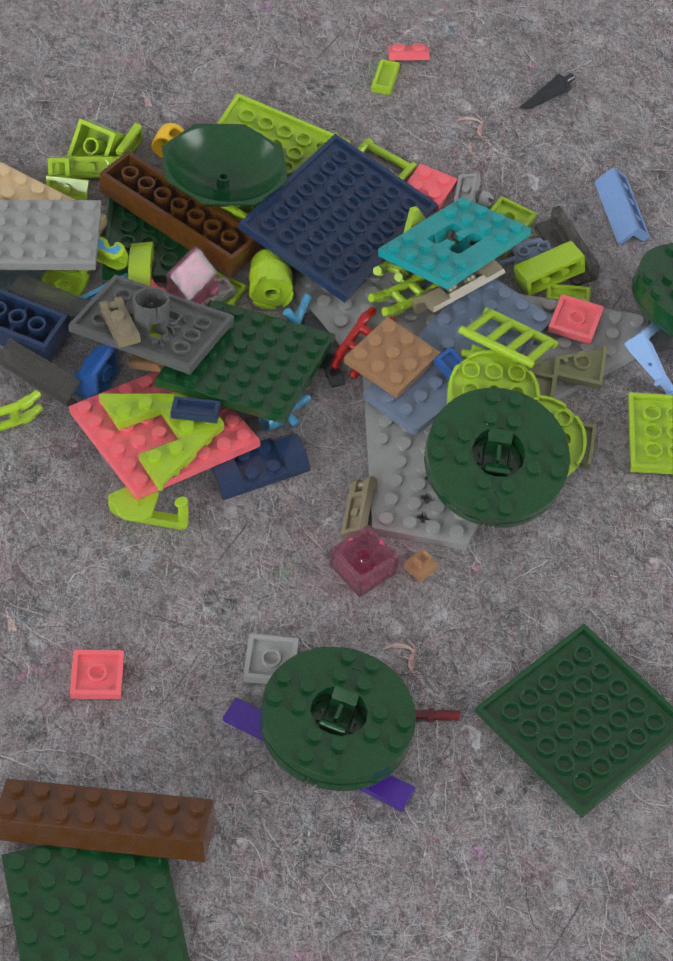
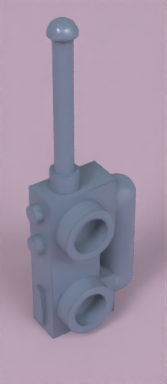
M542 238L522 241L511 248L512 257L497 262L500 265L510 262L519 264L551 250L552 247L548 240L543 241Z

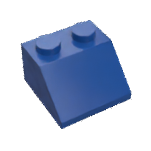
M104 344L94 348L91 354L84 358L82 367L73 374L71 379L74 395L88 399L108 390L120 372L117 348Z

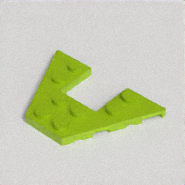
M99 394L100 403L118 430L162 415L178 438V440L139 454L140 463L159 491L164 489L163 486L173 476H177L180 473L181 468L186 467L197 457V452L203 446L207 447L212 442L213 437L218 436L224 430V422L220 416L217 423L172 419L170 412L174 397L193 398L183 394Z

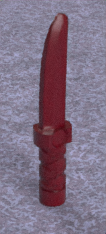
M435 708L415 710L416 719H428V722H434V720L460 721V711L458 710L443 711L435 710Z

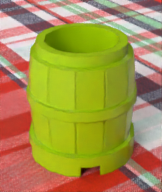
M267 248L256 253L251 260L249 272V297H251L255 306L264 310H276L277 306L283 305L285 307L292 301L293 273L291 265Z

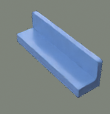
M615 167L611 168L595 180V185L617 243L621 245L632 236L644 242L650 238L628 179L624 173Z

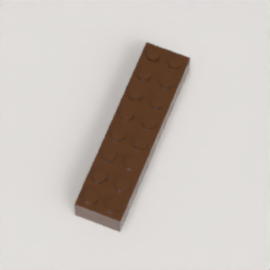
M127 151L99 173L101 193L230 277L234 276L248 264L256 253L260 251V243L238 229L240 223L238 220L218 207L205 206L165 180L163 172L130 151Z
M8 778L0 797V840L205 862L216 821L214 800Z

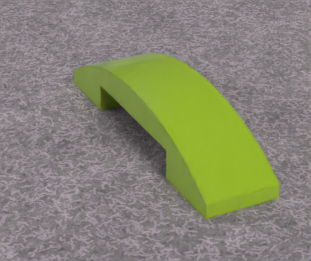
M121 156L49 157L48 175L71 178H100L99 173Z
M153 242L132 243L128 263V279L152 287V262H154Z

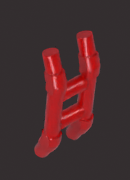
M374 307L364 311L358 318L355 326L335 352L334 358L329 365L330 367L337 370L348 350H352L358 345L354 341L359 334L367 336L374 330L366 326L377 313ZM389 317L390 319L396 322V319L394 317ZM352 369V371L349 374V376L355 380H357V378L360 375V373H358L354 369Z

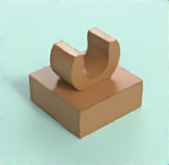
M421 549L404 562V568L421 583L438 569V563L432 559V556L425 549Z

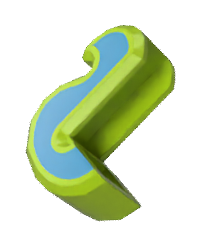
M99 237L97 261L115 270L126 268L129 263V255L124 245L120 242H115L113 246H110L107 239ZM89 270L78 271L82 276H85Z

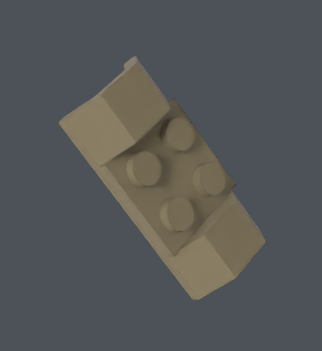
M494 259L448 290L443 287L430 288L412 298L414 315H418L428 308L432 312H436L506 272Z

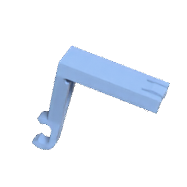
M651 322L624 344L655 380L654 385H661L667 395H673V385L665 374L652 342L649 341V338L660 330L658 326Z

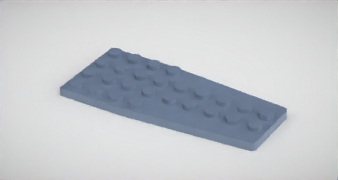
M495 278L447 305L417 337L441 353L451 346L460 355L462 349L471 350L472 344L486 350H491L458 333L461 326L466 327L480 317L486 307L543 334L548 330L552 316ZM490 319L476 332L487 336L499 327L501 323ZM510 329L498 338L496 342L507 346L522 333ZM530 338L516 351L522 354L536 340ZM433 364L398 399L375 383H372L365 390L364 399L409 433L417 435L431 425L439 412L447 405V385L449 379Z

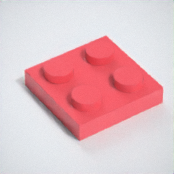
M420 164L407 183L438 204L435 211H440L457 186L458 178Z
M561 294L549 324L548 332L591 345L602 317L604 306Z
M74 650L70 698L121 699L124 650Z

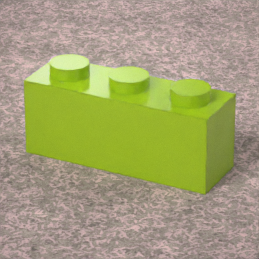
M572 241L566 242L514 265L515 282L526 295L536 294L547 289L550 285L558 284L585 272V256Z

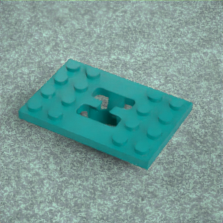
M461 197L378 249V256L448 290L531 236V228L501 213L490 210L486 206L479 205L468 198ZM449 231L457 232L455 234L459 244L446 239V233ZM470 241H477L476 244L469 248Z

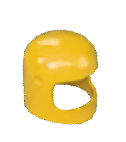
M165 123L162 125L151 144L154 153L163 159L162 146L183 132L184 129L176 123Z

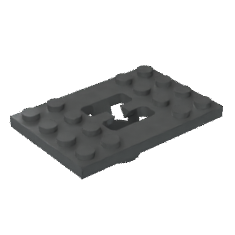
M114 275L69 323V332L190 375L234 323V315L167 293L161 288L150 287ZM120 296L141 338L140 343L118 348L99 307V302L105 300L107 302L114 301V298ZM169 317L176 319V321L170 322ZM151 324H157L155 332L163 335L162 337L156 338L149 335Z

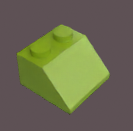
M79 119L67 156H116V149L126 135L92 120Z

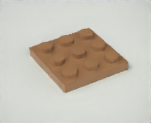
M387 317L344 357V363L398 399L434 364V358L441 354V352Z

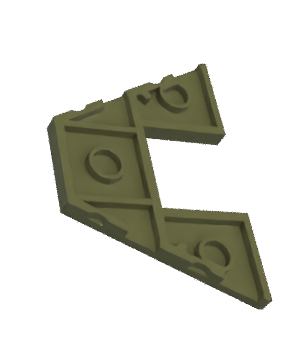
M607 346L588 352L583 350L577 354L555 356L554 359L541 361V359L536 360L533 368L525 367L534 373L539 384L540 395L554 398L557 380L600 389L603 382ZM582 422L586 432L587 446L580 464L589 469L592 462L597 425Z

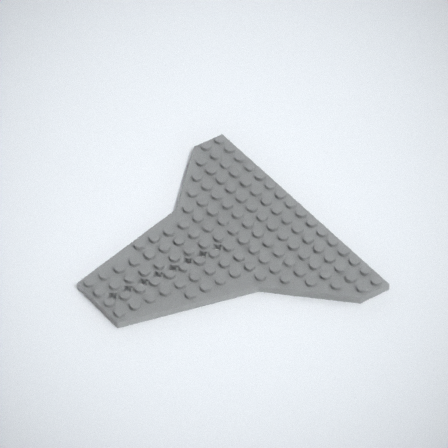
M298 271L293 295L299 302L304 294H309L312 297L306 310L308 313L312 312L329 333L335 334L334 344L338 348L355 326L361 314L370 307H374L377 313L366 326L375 329L387 317H390L382 315V308L395 305L397 302L392 297L384 302H370L368 295L388 289L400 282L394 279V273L388 271L383 276L373 274L344 303ZM425 279L418 285L425 291L433 282ZM410 288L400 292L406 299L416 295ZM520 294L553 317L559 300ZM413 307L405 310L404 313L392 317L396 319V323L418 336L445 307L436 312H432L428 308L418 315H414ZM604 308L591 345L550 333L547 330L544 334L558 341V346L555 349L551 347L537 360L545 361L554 359L555 356L577 354L583 350L588 352L607 346L603 375L605 376L636 359L624 343L648 326L649 319L646 315ZM360 333L354 342L359 344L366 335ZM535 341L522 354L527 356L541 343ZM361 375L363 379V395L365 397V390L373 382ZM557 380L554 398L560 400L584 386ZM364 399L368 477L374 476L378 482V487L373 492L370 507L372 533L466 550L479 525L461 518L447 508L435 494L427 480L424 452L432 424L419 434L412 435ZM428 497L431 498L433 501H430L429 504H426L423 498ZM424 516L427 517L429 520H426L425 523H421L419 517Z

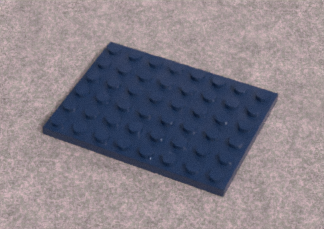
M334 134L288 177V182L266 197L239 223L238 229L345 303L374 274L373 269L385 261V259L378 256V249L404 233L410 208L417 206L427 219L436 210L438 204L349 142Z

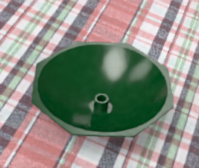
M194 124L162 146L165 180L207 207H251L288 182L283 147L245 124Z

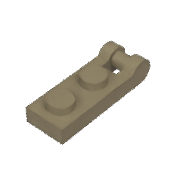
M121 296L114 298V301L107 302L105 300L99 302L102 316L118 348L141 342L140 334Z
M374 476L366 477L364 481L358 479L351 482L341 535L346 539L365 535L373 492L378 487L377 479Z

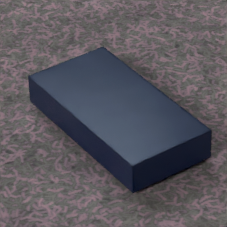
M175 396L170 417L172 419L217 423L221 410V401Z

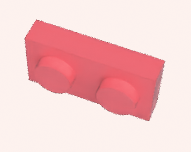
M396 43L393 46H388L389 60H429L430 52L428 45L415 43L413 46H405L404 44Z

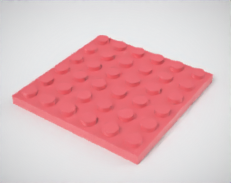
M151 372L100 394L176 392L155 387V378L160 372ZM99 394L69 406V412L136 500L159 491L140 463L139 454L178 440L162 415L118 430L100 403ZM221 406L219 416L224 422V430L218 436L213 437L212 442L207 447L203 446L197 452V457L186 467L181 468L180 473L177 476H173L163 488L260 447V439L235 410Z

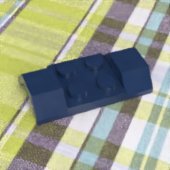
M292 433L274 440L271 438L260 441V447L210 469L218 482L222 499L226 500L310 471V465L302 442L297 434Z

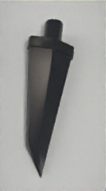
M570 73L563 77L561 74H557L519 108L532 109L564 92H568L572 88L569 83L575 80L574 75Z

